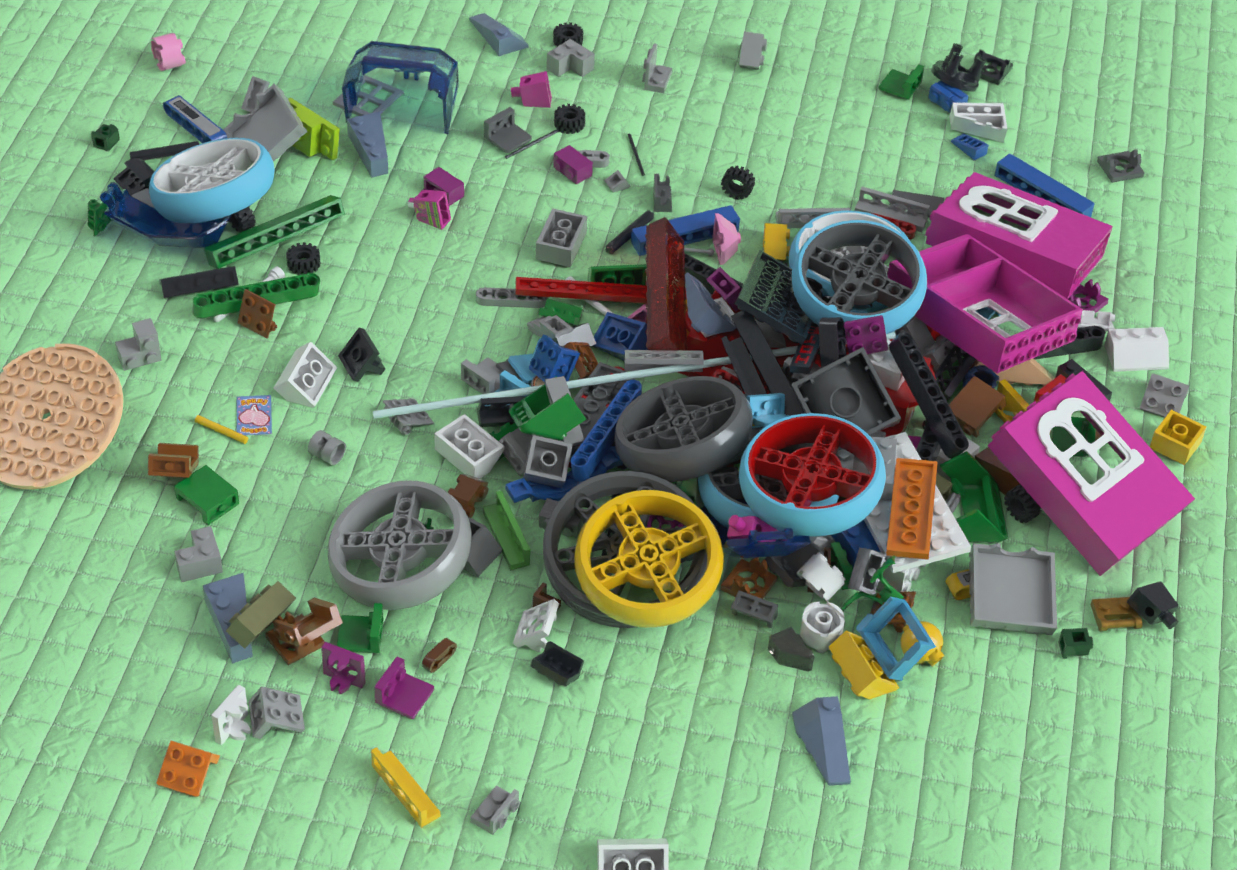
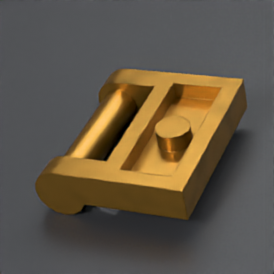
M1130 597L1092 599L1090 605L1099 631L1124 627L1142 628L1141 616L1127 603Z

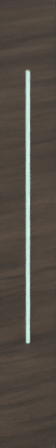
M895 331L886 334L887 340L896 337ZM798 346L773 349L772 352L775 357L795 354ZM728 357L704 360V365L676 364L566 381L568 388L571 389L731 364ZM542 385L373 411V417L377 419L479 403L481 398L526 396Z

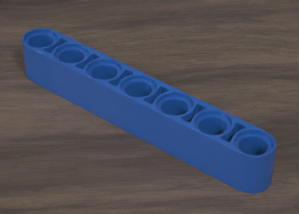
M629 380L624 383L571 458L572 477L574 480H587L614 443L615 428L621 413L633 400L642 395V387L639 381Z

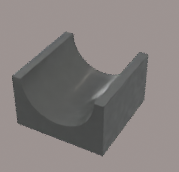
M864 347L791 384L792 390L805 414L819 413L843 418L860 427L869 436L900 423L901 417Z

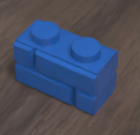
M941 80L931 85L928 96L933 103H936L949 113L953 103H967L969 97L960 89L952 87Z

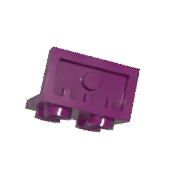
M882 315L844 322L849 354L864 347L867 354L889 350Z
M397 656L374 686L375 703L405 717L414 719L433 693L434 686L407 674L404 659Z

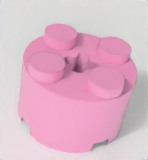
M175 33L152 38L151 49L154 59L157 58L159 61L157 67L160 71L186 64L185 57L181 52V49H183L182 41L177 39Z

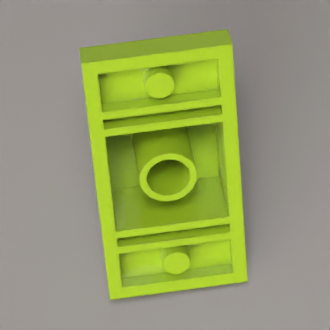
M291 97L288 98L290 105L303 123V127L307 130L292 146L309 157L322 153L331 160L336 159L338 156L340 128Z

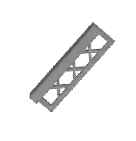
M861 187L859 200L854 211L875 213L909 222L916 226V231L923 232L927 223L930 205ZM864 194L871 195L873 199H865ZM881 200H888L890 204H883ZM898 204L905 205L907 209H900ZM915 209L924 210V215L918 214Z
M850 208L779 209V211H776L775 218L777 224H787V229L802 228L809 221L820 215L835 211L851 210Z
M625 350V371H637L676 364L704 365L703 351ZM703 368L682 372H703Z

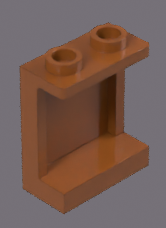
M974 376L952 400L949 406L962 430L967 435H973L977 438L979 436V429L997 409L1002 411L1006 406L1005 395Z
M159 443L158 454L150 453L148 455V475L189 478L198 466L199 446Z
M315 597L307 601L312 613L292 624L277 619L273 621L275 636L281 641L302 647L343 623L336 604Z

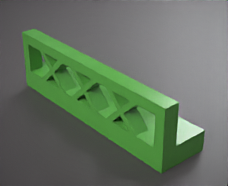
M498 491L496 492V503L483 506V514L496 541L502 548V554L510 571L529 566L530 547L503 492Z

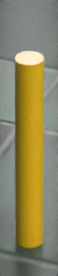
M197 415L195 418L196 423L243 444H246L249 440L247 436L200 415Z

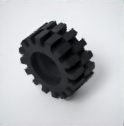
M564 22V25L560 23L559 26L555 27L553 32V43L555 46L558 47L569 39L582 46L583 29H581V26H578V24L572 25L571 22L569 24Z
M563 104L562 108L560 106L557 107L554 113V126L556 129L561 128L562 133L566 131V134H569V132L575 134V131L580 132V129L583 130L585 127L584 109H581L580 106L576 107V104H573V106H570V104L565 106Z
M731 166L730 169L726 170L721 180L722 190H725L724 193L726 195L729 193L731 198L735 196L737 200L739 197L740 199L747 198L755 185L753 173L749 174L750 170L746 169L745 171L743 166L741 168L739 166H735V168ZM733 180H738L743 185H738Z
M250 206L226 216L229 218V223H232L233 229L235 228L239 233L254 227L256 223L255 215L252 214L253 210L250 209Z
M303 242V245L296 243L297 246L292 245L291 248H288V252H286L287 267L292 273L298 272V275H301V273L307 274L308 272L313 273V270L316 272L320 268V252L317 246L314 245L312 247L311 243L306 245V242Z
M1021 484L1005 494L1004 500L1006 501L1004 504L1008 506L1006 508L1007 511H1011L1010 515L1012 517L1015 516V520H1020V523H1028L1042 512L1041 507Z

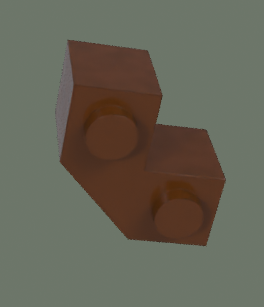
M460 474L457 478V486L455 489L450 488L448 493L461 504L467 516L472 518L475 512V501H482L486 498L489 482L468 474Z

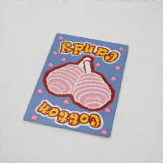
M271 395L237 397L238 433L243 435L272 434Z

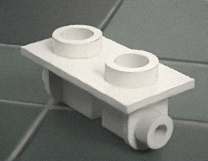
M1082 311L1081 322L1078 325L1079 328L1101 326L1105 331L1115 329L1111 322L1115 321V314L1098 311L1097 318H1094L1095 311Z

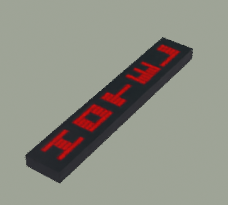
M813 321L806 340L803 344L799 343L790 364V372L810 374L820 349L819 326Z

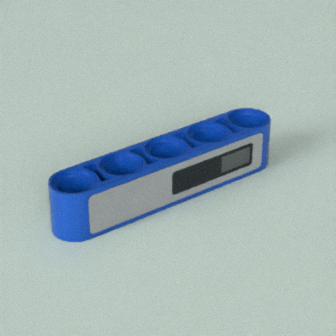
M180 95L163 102V109L166 114L201 143L227 138V134L223 129Z

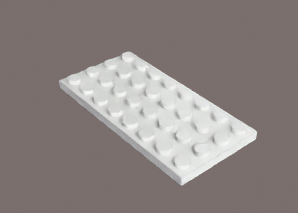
M906 432L885 437L897 438L896 458L921 460ZM844 449L836 452L835 455L840 460L842 468L853 470L854 455ZM936 485L929 560L895 557V564L889 566L892 573L971 551V545ZM880 499L864 521L881 553L886 554L892 500Z

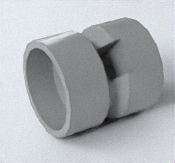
M322 430L317 431L308 444V452L322 458L323 461L331 465L339 463L346 451V444L335 437L332 438L330 434Z

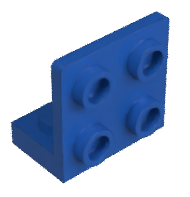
M543 334L530 361L529 369L543 382H545V379L556 376H564L565 380L569 381L580 353L576 350L559 346L550 337Z

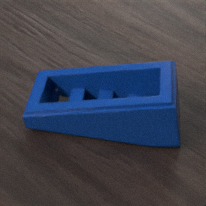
M962 134L951 139V143L973 160L987 154L989 145L969 135Z

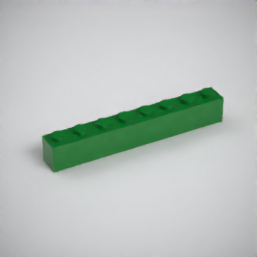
M329 195L203 249L208 264L219 269L346 214L341 198Z

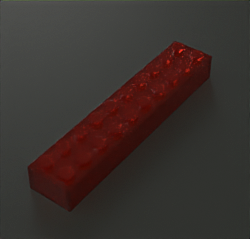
M663 217L646 226V347L648 350L687 351L684 241L668 219Z

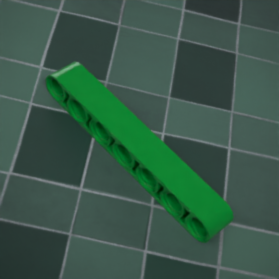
M307 273L197 294L193 298L192 313L197 318H208L239 312L244 289L274 304L312 298L319 293L320 278L317 274Z

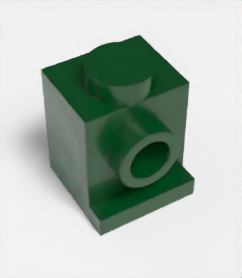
M103 124L96 132H91L93 147L107 152L120 140L119 130L113 124L109 126Z
M1087 628L1062 629L1058 643L1063 659H1067L1068 656L1089 655L1090 649H1093V638L1089 636Z

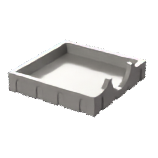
M273 84L264 93H257L255 95L258 103L251 113L246 115L235 113L233 121L223 130L227 134V138H247L257 141L265 147L272 160L275 161L298 141L307 130L303 127V123L290 105L283 90Z
M973 543L969 552V576L971 578L970 626L1053 635L1057 629L1055 553L1038 551L1034 547L1023 552H1008L1001 548L1000 543L993 545Z

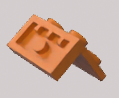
M170 740L156 783L198 797L210 762L217 764L220 755Z

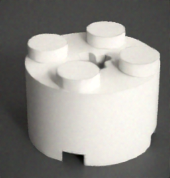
M818 552L798 570L797 575L801 579L805 578L807 580L805 584L819 597L824 598L828 602L845 584L844 581L846 579L837 567L833 566L831 568L827 563L828 560Z
M820 601L811 603L805 608L800 629L801 639L819 653L830 650L828 646L843 634L845 625L843 611L837 605L827 602V604H820Z

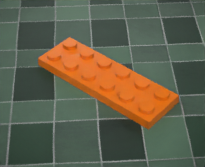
M896 458L886 556L895 555L896 557L929 560L937 461Z

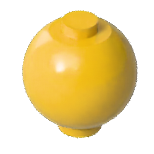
M920 621L936 647L928 650L917 663L923 664V661H927L931 666H934L945 656L941 652L943 637L935 625L926 621ZM908 624L902 629L904 633L900 640L904 655L918 642Z

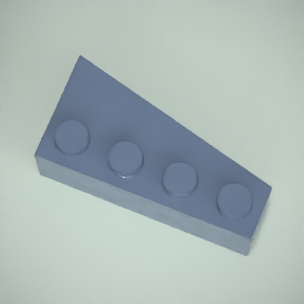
M380 111L347 119L348 137L371 178L388 174V156Z
M244 573L203 585L205 603L231 662L235 663L253 657L251 643L244 649L226 632L231 625L229 620L237 612L241 615L239 611L247 604Z

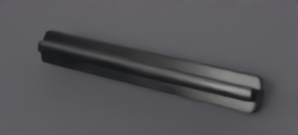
M194 141L130 152V159L140 158L142 160L174 156L188 148L199 145V142Z
M650 210L644 212L605 246V251L613 254L631 238L632 229L646 226L654 219V213Z

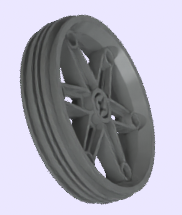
M617 471L597 475L572 488L554 508L547 522L543 538L545 570L552 587L567 606L582 617L605 626L635 628V626L623 624L602 613L587 598L585 593L569 580L564 571L575 570L574 554L576 546L558 550L559 540L564 527L574 514L585 524L588 518L599 508L592 501L610 495L640 490H658L673 493L693 503L677 486L660 477L635 471ZM650 515L641 516V521L645 528L647 527ZM616 524L609 527L615 534L609 538L603 532L594 543L591 552L606 549L607 555L591 557L592 568L617 557L619 547L624 538ZM687 526L677 528H665L660 530L670 535L683 528H686ZM705 548L694 553L687 574L678 584L684 594L697 585L706 571L707 552ZM626 583L609 591L620 597ZM656 599L648 603H660V600Z

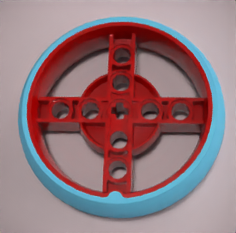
M819 413L788 416L763 428L746 447L739 468V482L742 494L752 511L773 528L789 534L807 537L836 534L861 522L872 512L880 500L886 480L884 460L874 440L864 430L850 421ZM814 443L812 447L801 448L791 454L778 451L796 444ZM838 448H842L856 456L866 466L870 475L842 468L840 460L835 455ZM755 473L782 480L786 491L789 493L785 502L767 493L756 481ZM833 495L848 498L832 505L810 507L812 502L822 501Z

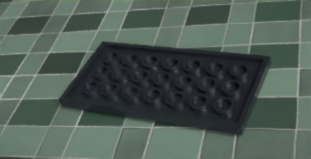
M759 250L735 305L742 312L752 314L757 321L767 323L774 331L787 335L792 342L803 344L807 338L812 320L803 312L794 295L792 282H789V279H792V269Z

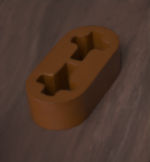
M444 638L424 657L422 667L431 673L435 672L452 657L456 651L457 644L449 638Z

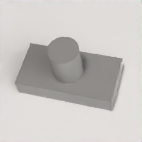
M252 76L241 109L252 112L258 103L255 95L257 93H264L268 89L270 82Z

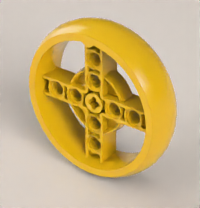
M640 490L625 493L601 505L582 527L574 554L575 571L583 592L593 605L602 613L618 622L643 628L672 625L696 613L715 592L722 575L724 563L719 534L708 516L689 500L673 493L658 490ZM638 515L664 516L674 519L687 527L669 535L660 529L645 528ZM616 524L624 538L619 547L617 557L592 568L591 551L594 543L607 528ZM705 548L707 552L706 571L697 585L684 594L674 578L679 569L681 558ZM630 582L637 587L653 588L660 603L629 601L609 590ZM670 590V591H672V592H671V593H666V592H664V591Z

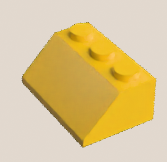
M846 630L828 646L832 652V659L840 665L842 675L850 681L851 689L858 697L862 696L872 699L899 689L896 681L887 677L863 637Z

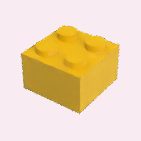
M1170 410L1154 431L1150 448L1185 465L1201 444L1206 426Z

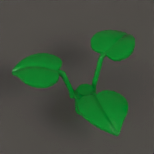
M895 555L887 559L870 580L873 584L878 578L885 586L879 593L881 598L862 591L856 592L842 605L841 610L843 612L852 602L862 596L877 601L881 605L890 596L899 599L904 598L883 576V572L889 566L895 564Z

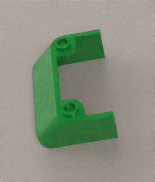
M545 384L509 409L510 415L522 433L558 441L565 438L567 432L586 420L569 393L550 405Z
M968 451L940 464V468L951 478V483L953 484L951 491L959 494L961 497L964 515L957 518L956 521L968 542L1000 543L1008 539L1000 490L995 479Z

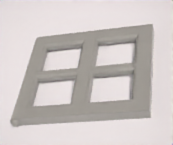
M363 74L333 101V105L362 116L370 114L360 109L369 101L379 105L372 113L380 111V114H382L404 94V91ZM365 82L376 86L369 94L358 90ZM381 89L393 93L385 101L374 97ZM352 94L363 99L356 106H352L344 101Z

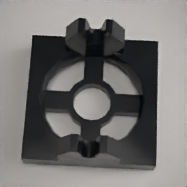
M979 49L974 58V63L977 57L984 58L992 63L991 65H984V72L981 71L980 78L999 85L1013 68V63L1010 60L1000 59L985 53L981 49ZM991 68L995 71L989 72L986 69Z

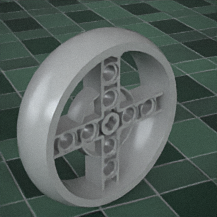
M397 481L378 486L355 499L337 519L328 542V563L331 574L344 593L365 606L374 608V603H382L383 610H400L418 606L444 592L462 572L471 549L472 533L470 522L461 504L447 491L433 484L421 481ZM420 508L444 514L452 520L454 529L427 530L418 520ZM394 512L392 518L382 522L374 531L362 532L377 519ZM439 557L422 572L405 579L407 571L419 566L425 558ZM372 559L381 569L378 582L366 581L352 575L346 568V562L348 560Z

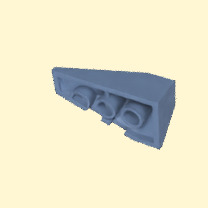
M485 13L469 17L471 23L498 56L528 48L527 42L521 35Z
M838 696L815 698L792 713L796 734L805 743L807 752L813 756L816 766L828 786L850 784L847 749Z

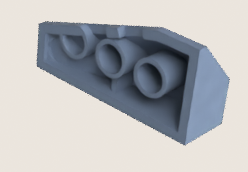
M687 272L685 274L688 316L692 321L691 326L700 333L702 331L707 335L734 331L736 327L727 314L723 315L720 310L721 306L711 298L712 295L703 284Z

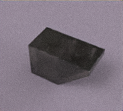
M792 627L769 637L768 650L778 664L808 672L812 670L814 654L811 649L806 647L801 636L798 633L796 634Z

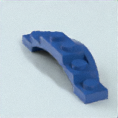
M614 446L609 448L589 478L605 474L607 470L623 465ZM570 471L566 475L562 488L534 483L521 478L505 484V490L514 503L528 498L532 502L540 499L546 500L547 498L560 501L572 488L583 481L574 480L572 471Z

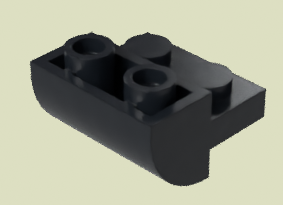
M133 158L126 161L124 164L127 168L113 178L131 196L141 190L149 189L150 180L155 171L144 160Z

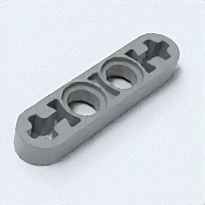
M480 288L476 292V302L482 306L544 308L546 300L549 299V297L515 295V289ZM499 296H506L508 298L500 299ZM518 297H525L526 299H524V300H519V299H517V298H518Z

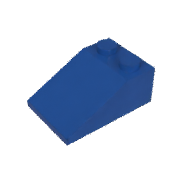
M607 312L594 335L596 344L593 347L625 361V350H650L658 333L644 322Z

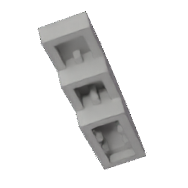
M557 315L553 317L543 316L527 323L528 330L540 337L543 334L547 335L551 339L573 331V328Z
M564 376L545 379L550 405L567 393L571 396ZM580 424L567 432V436L562 439V442L571 443L572 446L581 445L584 438Z

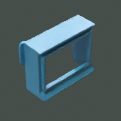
M890 596L874 615L867 614L856 627L889 679L902 681L903 677L928 650L936 647L907 601ZM898 612H900L918 640L899 662H897L879 634Z

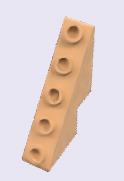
M976 359L970 369L984 364ZM1030 359L1007 370L995 373L999 376V381L1006 379L1009 384L1017 382L1025 385L1042 384L1045 386L1055 379L1035 359Z

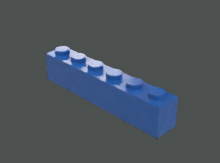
M1011 153L997 162L994 176L1014 188L1088 217L1092 216L1094 202Z
M732 205L633 228L631 243L638 255L642 256L670 249L671 241L687 245L712 239L715 214L717 213L734 224L737 232H739L740 218Z

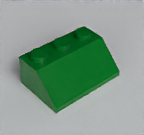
M647 264L591 266L588 268V282L646 285Z

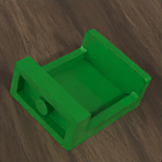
M207 465L196 470L189 478L179 481L174 486L176 499L181 501L184 498L202 513V520L207 525H210L239 505L238 490Z

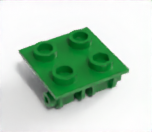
M115 190L102 203L97 202L95 199H91L88 202V227L94 230V236L100 231H104L106 226L117 218L118 190Z

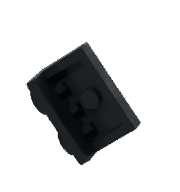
M549 641L546 643L544 652L532 659L530 667L536 669L538 673L555 680L557 684L566 687L579 678L584 660Z

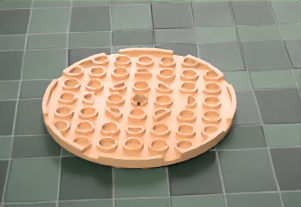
M55 344L53 347H39L28 351L2 368L4 371L0 374V483L13 488L32 490L55 486L80 474L100 457L117 431L123 410V392L120 380L115 370L103 357L84 346ZM50 412L51 416L43 419L44 414Z

